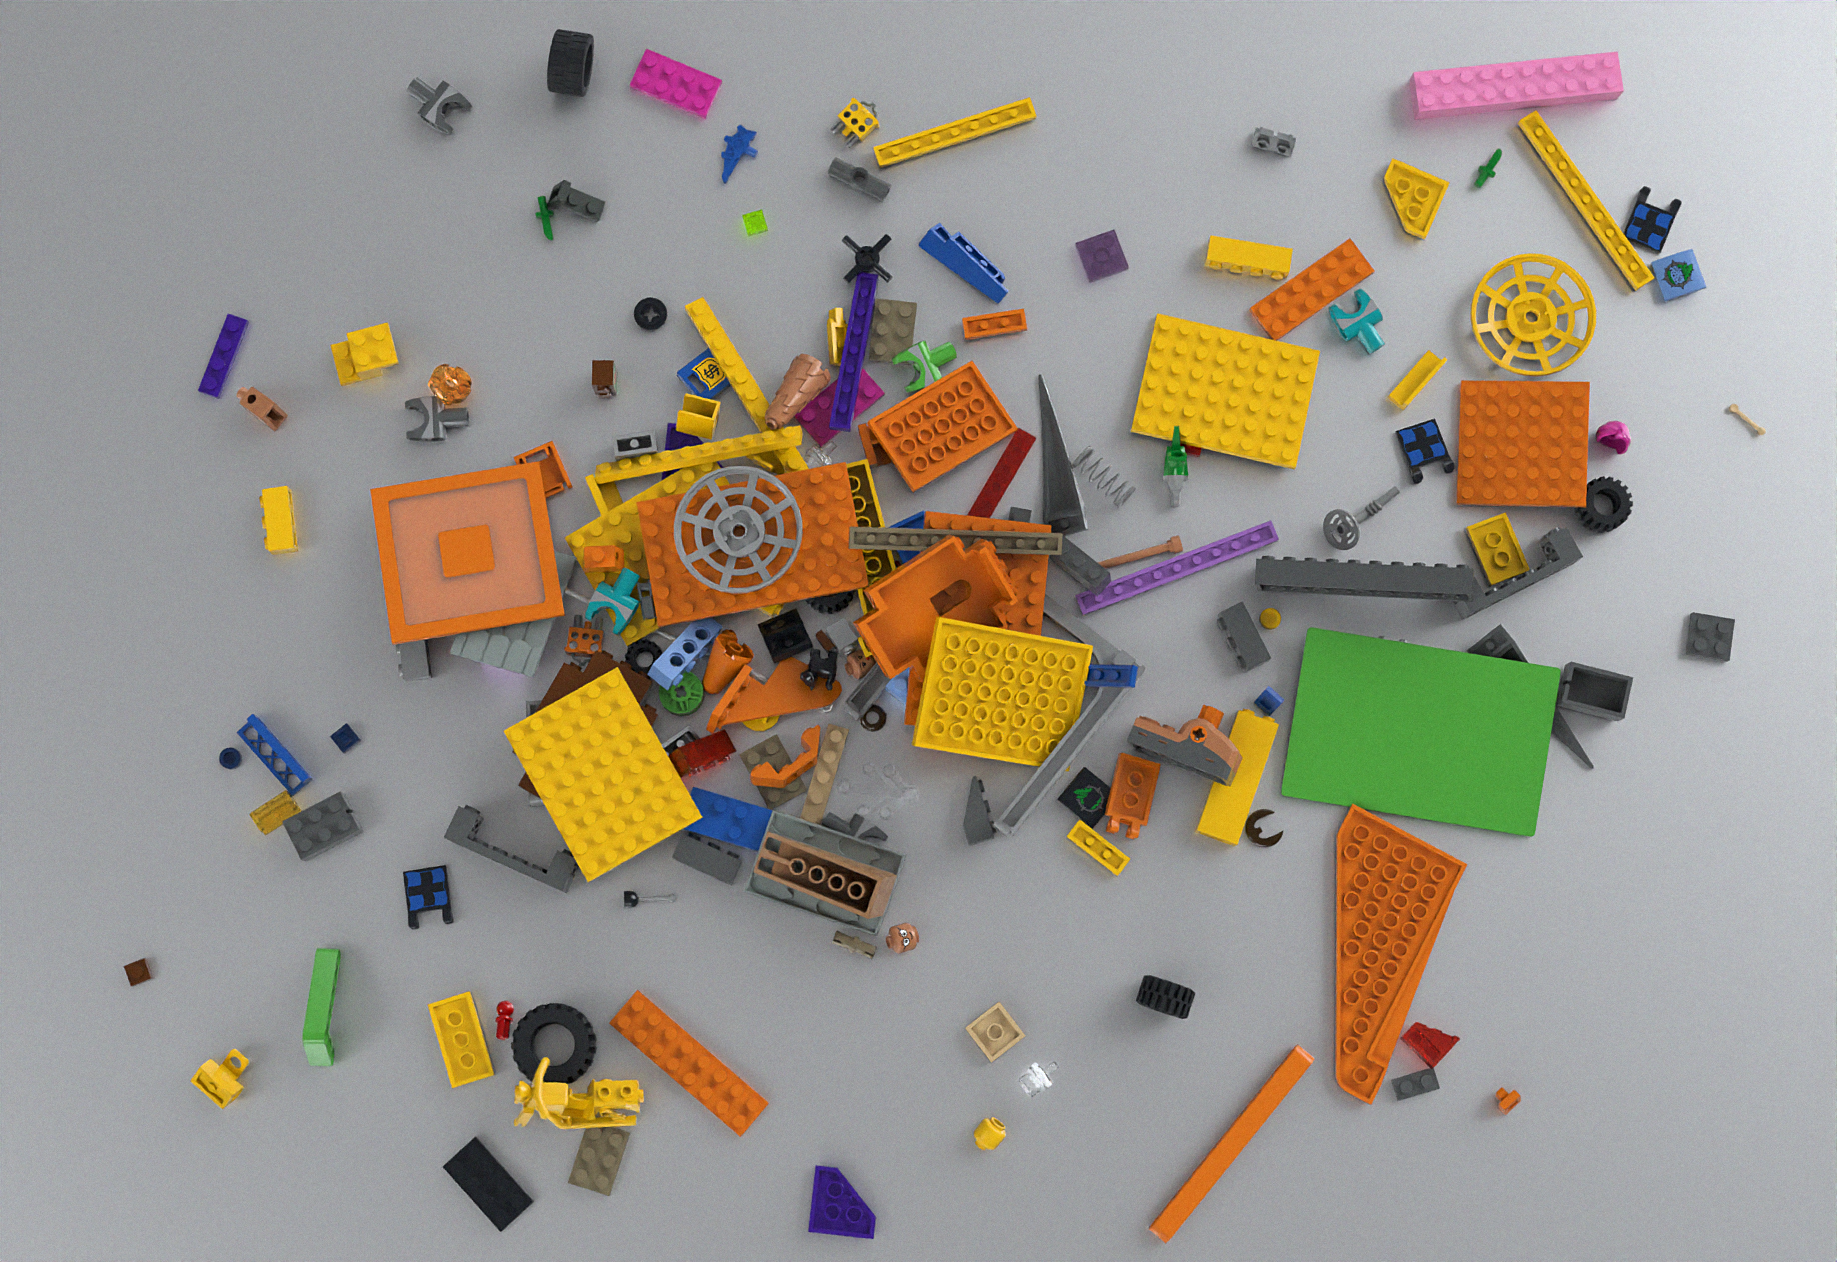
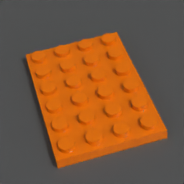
M973 361L966 363L867 422L913 493L1018 430Z

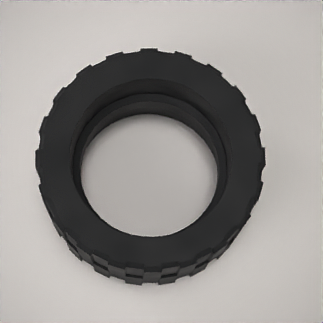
M562 29L556 30L550 47L547 67V87L550 92L579 97L586 95L594 58V39L591 34Z

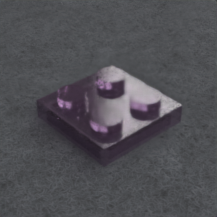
M1115 230L1075 243L1089 283L1129 269Z

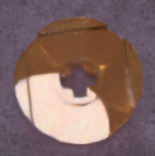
M442 364L436 367L428 381L429 388L445 405L450 406L465 401L471 392L472 382L470 376L458 366L454 368L449 367L450 364ZM447 381H448L449 383H452V382H453V383H454V386H453V387L449 386V385L447 384Z

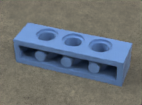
M713 618L693 621L652 664L648 676L667 691L672 685L677 686L684 678L683 674L686 671L689 673L695 667V661L698 658L702 659L709 651L708 647L711 644L713 645L723 626Z

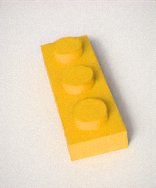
M1081 820L1076 823L1066 836L1116 876L1120 874L1130 861L1129 857Z

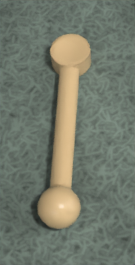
M1732 404L1729 407L1730 412L1737 413L1754 427L1759 435L1766 433L1765 428L1759 427L1738 409V405Z

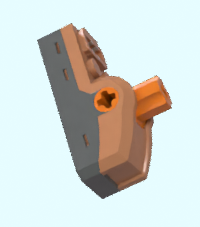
M1203 705L1198 718L1183 724L1178 733L1175 732L1173 727L1165 724L1162 727L1160 723L1148 717H1136L1127 738V742L1135 751L1231 787L1242 761V756L1235 745L1218 730L1224 713L1209 705Z

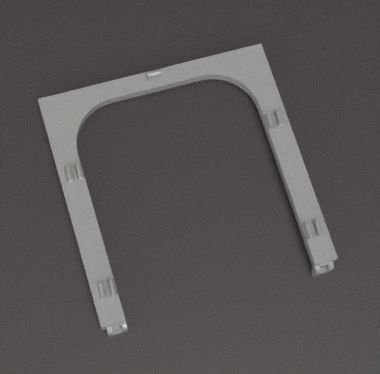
M1045 594L1043 614L1080 643L1092 645V654L1098 664L1134 665L1138 667L1136 681L1140 678L1146 669L1144 665L1139 666L1135 663V658L1123 649L1121 651ZM877 662L845 700L846 706L844 711L851 714L857 721L865 715L891 680L884 675ZM1099 687L1098 693L1091 704L1001 817L993 824L995 829L1002 832L1005 837L1009 834L1012 836L1016 834L1131 688Z

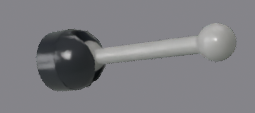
M624 891V908H633L639 901L668 900L669 902H674L676 900L674 894L639 897L633 891Z

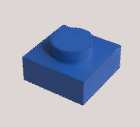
M1268 686L1254 703L1271 716L1284 699Z

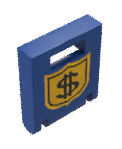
M709 348L677 372L678 378L695 396L713 400L731 386ZM693 374L706 388L701 393L690 382Z

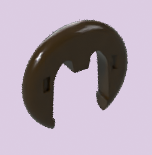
M1260 809L1248 817L1245 830L1247 837L1253 844L1259 847H1271L1281 839L1283 831L1268 838H1260L1259 834L1263 832L1261 827H1254L1257 820L1275 813L1274 811Z

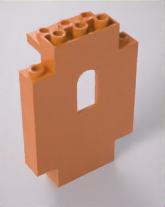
M947 535L863 590L874 609L854 621L853 624L887 678L892 679L910 667L917 680L924 683L936 616L1001 629L1009 627L1006 623L1008 620L1006 614L1002 609L999 610V608L1005 604L1012 606L1018 602L1016 598L1019 595L1016 590L1018 585L1012 577L1009 578L1006 570H1008L1002 559L999 560L995 554L997 550L991 541L988 542L987 540L980 539L963 550L965 546L958 536ZM958 580L967 581L971 588L969 597L939 616L930 598Z

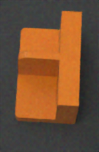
M866 423L858 425V432L870 469L893 463L870 427Z

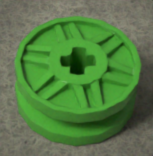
M686 671L683 674L684 678L677 686L672 685L668 691L661 685L659 686V699L664 708L673 715L680 717L689 716L697 712L703 704L705 697L703 685L692 672L688 673ZM684 688L686 695L679 698L677 691H682Z

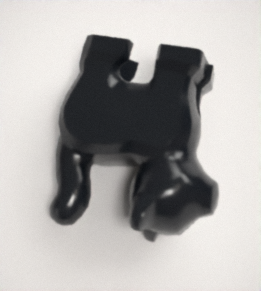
M812 648L808 669L801 672L800 679L805 685L810 687L811 691L814 689L818 677L827 679L825 686L830 691L833 689L832 684L836 678L838 653L829 651L828 658L822 659L820 658L821 651Z

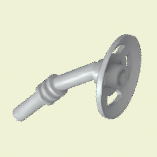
M1394 486L1377 501L1373 500V504L1369 503V507L1366 506L1365 510L1355 517L1343 509H1335L1329 512L1323 522V531L1328 542L1339 550L1353 548L1360 537L1358 524L1370 516L1373 517L1374 513H1378V510L1381 511L1382 506L1400 493L1398 488ZM1338 514L1339 517L1336 518V519L1334 520L1333 524H1332V523H1331L1332 518H1333L1335 515ZM1335 530L1336 534L1340 538H1342L1341 542L1336 540V538L1332 534V531ZM1355 534L1354 540L1348 544V540L1352 539Z

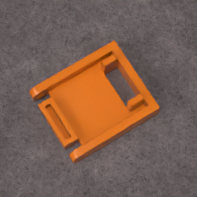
M553 441L514 457L516 464L519 465L528 463L527 458L544 451L546 452L548 458L539 461L545 499L565 491L562 485L565 482L569 489L573 487Z

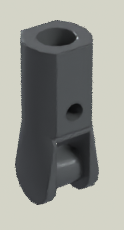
M650 580L641 584L637 582L643 620L657 618ZM649 591L650 596L643 597L642 592Z

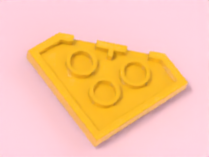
M1392 158L1383 178L1405 232L1425 240L1450 182Z

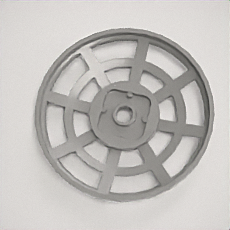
M729 466L717 469L696 481L682 498L674 521L676 549L688 571L706 586L720 592L732 594L758 591L781 578L796 559L803 535L800 509L787 486L770 473L747 466ZM732 474L749 475L747 488L733 487L720 491L714 481L720 477ZM758 477L775 485L786 498L775 505L768 496L755 490ZM707 485L713 496L703 505L698 516L685 513L688 504L695 494ZM734 494H745L743 505L732 507L728 505L725 497ZM753 497L763 501L770 509L759 515L751 508ZM717 502L723 512L719 514L716 521L705 519L704 517L708 510ZM789 506L792 507L796 519V540L784 538V523L780 512ZM774 516L778 526L777 536L765 534L764 523ZM682 521L695 525L694 535L698 550L689 555H686L682 543ZM737 526L745 528V534L741 537H736L733 534ZM702 527L712 529L715 542L705 547L701 538ZM763 543L775 545L770 555L764 561H761L756 552ZM781 546L792 548L793 551L786 564L777 574L771 577L765 567L775 559ZM721 549L725 554L729 555L726 566L724 567L715 562L709 554ZM749 556L754 564L751 568L734 569L737 557ZM703 558L712 568L723 573L720 584L713 583L703 577L691 563ZM758 572L764 581L750 587H728L732 575L745 576Z

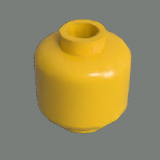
M994 1117L983 1119L973 1132L976 1139L975 1144L982 1150H986V1148L995 1150L1006 1136L1005 1126Z

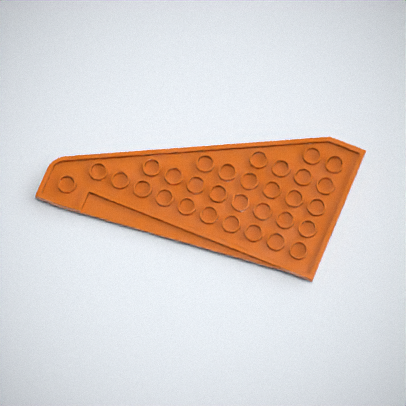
M1352 804L1336 834L1335 1078L1343 1091L1371 1105L1386 1074L1390 1058L1455 888L1468 864Z

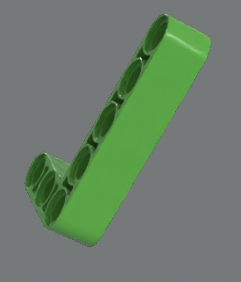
M317 948L302 1036L303 1046L310 1066H333L334 1046L329 1031L340 967V949Z

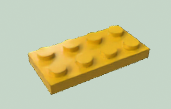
M471 991L428 1004L452 1088L495 1075Z

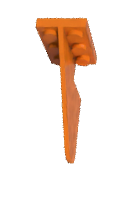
M794 657L780 661L765 685L750 676L753 668L745 664L713 710L706 730L713 734L717 728L721 730L724 725L822 708L838 699L842 692V686L835 680L832 684L833 689L829 691L825 686L827 679L818 677V681L811 691L810 687L805 685L800 679L801 672L807 670L808 665Z

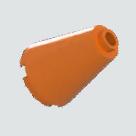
M719 634L715 638L702 679L703 688L707 693L719 694L739 674L744 665H748L754 657L753 651L745 643L743 645L737 643L738 638L728 634Z

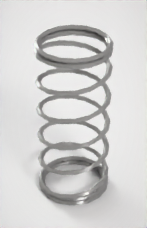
M1088 446L1076 458L1072 466L1075 468L1088 458L1083 464L1080 474H1084L1096 466L1089 476V482H1092L1105 473L1100 479L1097 489H1102L1113 481L1105 493V497H1109L1122 488L1114 500V505L1117 508L1120 507L1136 488L1134 486L1129 488L1115 503L1128 484V481L1107 495L1112 485L1120 476V473L1099 487L1111 469L1112 465H1110L1098 476L1090 480L1095 470L1103 461V458L1082 472L1095 450L1092 451L1091 446Z

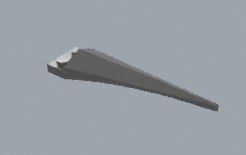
M1039 374L1043 441V522L1045 525H1052L1051 533H1062L1063 536L1089 530L1085 514L1086 508L1044 377Z
M1501 624L1467 650L1471 654L1529 663L1515 640ZM1555 706L1551 732L1590 768L1594 769L1592 762Z

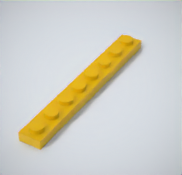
M1029 97L875 146L873 151L879 168H883L1036 119L1037 115Z

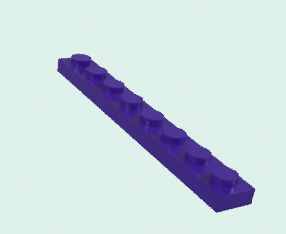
M860 272L857 275L829 424L830 430L851 432L878 286V274Z

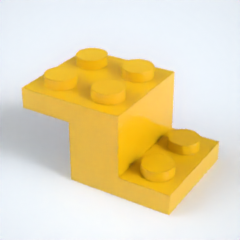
M388 322L346 333L347 341L331 345L341 386L383 376L382 368L399 364Z

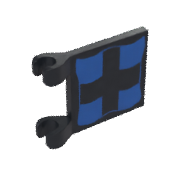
M1644 186L1638 194L1637 201L1623 234L1628 241L1661 253L1682 201L1674 199L1668 211L1645 203L1651 189Z
M1435 418L1395 431L1414 484L1421 483L1423 479V474L1419 467L1440 460L1446 474L1453 472L1455 465L1449 456Z
M446 865L404 871L403 878L409 928L413 930L419 928L417 913L441 909L444 923L452 924L454 919Z

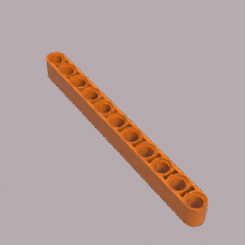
M1298 1044L1291 1050L1149 1227L1152 1233L1164 1243H1167L1313 1063L1315 1058Z

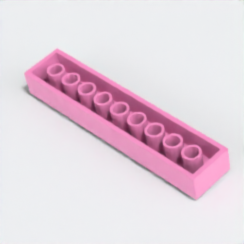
M1618 52L1413 72L1409 80L1415 120L1618 99L1624 91Z

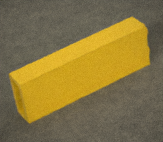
M1244 708L1242 711L1238 710L1236 712L1227 737L1242 756L1240 766L1231 787L1212 781L1195 829L1196 833L1234 847L1238 845L1279 724L1274 723L1275 719L1268 716L1257 717L1254 715L1255 712Z

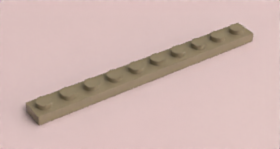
M849 526V549L924 551L947 535H953L961 539L965 546L963 550L980 539H984L994 544L997 550L995 553L1062 555V533Z

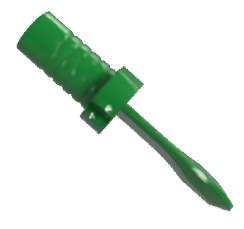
M1500 148L1495 151L1486 167L1480 165L1478 168L1481 174L1474 183L1476 187L1481 188L1488 177H1495L1496 173L1493 169L1501 159L1502 151Z
M540 196L537 198L540 212L535 213L537 219L542 218L546 238L553 240L549 217L554 216V211L548 210L546 197Z

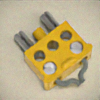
M852 98L851 102L837 115L839 120L830 128L831 132L836 134L845 125L846 128L841 133L845 137L851 132L853 133L845 142V145L850 148L858 139L862 142L875 128L878 129L880 127L876 119V105L873 102L869 104ZM862 104L869 107L872 106L874 116Z

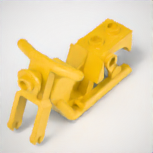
M548 1057L541 1059L530 1085L524 1081H519V1085H515L514 1103L518 1104L520 1101L523 1109L517 1118L514 1119V1126L521 1124V1127L527 1125L534 1114V1109L539 1112L542 1119H549L559 1129L636 1126V1115L626 1116L616 1109H629L640 1113V1103H644V1090L640 1089L638 1080L612 1081L610 1079H602L600 1082H595L593 1079L587 1087V1093L572 1094V1089H568V1084L543 1082V1076L550 1063ZM598 1111H599V1115L602 1116V1117H596V1114L598 1113Z

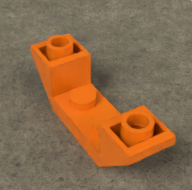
M816 725L814 728L810 727L803 732L801 746L806 752L801 753L795 762L791 765L786 764L783 766L779 773L768 762L763 765L759 764L752 769L750 782L756 786L785 788L815 766L818 760L821 727Z

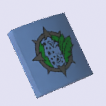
M1693 249L1651 262L1666 302L1707 288Z

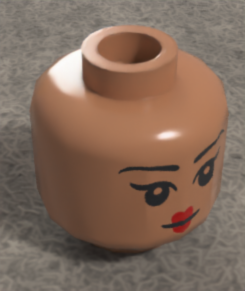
M860 649L847 655V663L844 667L849 676L852 675L859 680L867 675L876 664V660L873 655L865 657L863 650Z

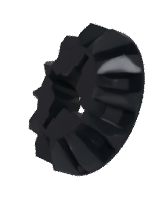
M649 297L638 302L634 309V319L640 328L648 331L658 330L659 327L665 324L667 309L662 301ZM652 306L654 314L657 315L653 316L651 322H649L648 316L644 314L649 313Z

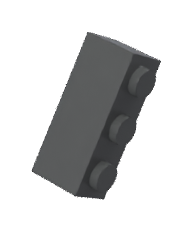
M1065 536L1062 537V555H1049L1053 562L1097 597L1111 582L1110 572Z
M1243 601L1218 614L1219 619H1217V623L1222 631L1225 630L1228 636L1226 640L1230 649H1235L1238 655L1236 661L1241 669L1244 668L1247 672L1271 659Z
M690 832L688 836L683 834L672 858L732 886L742 865V861L739 860L740 856L731 851H728L727 854L719 851L720 846L712 842H708L706 845L700 842L701 838Z

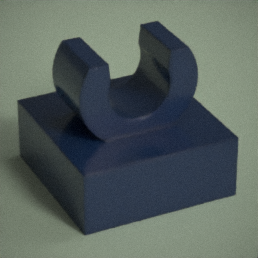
M348 723L330 736L344 754L361 741Z

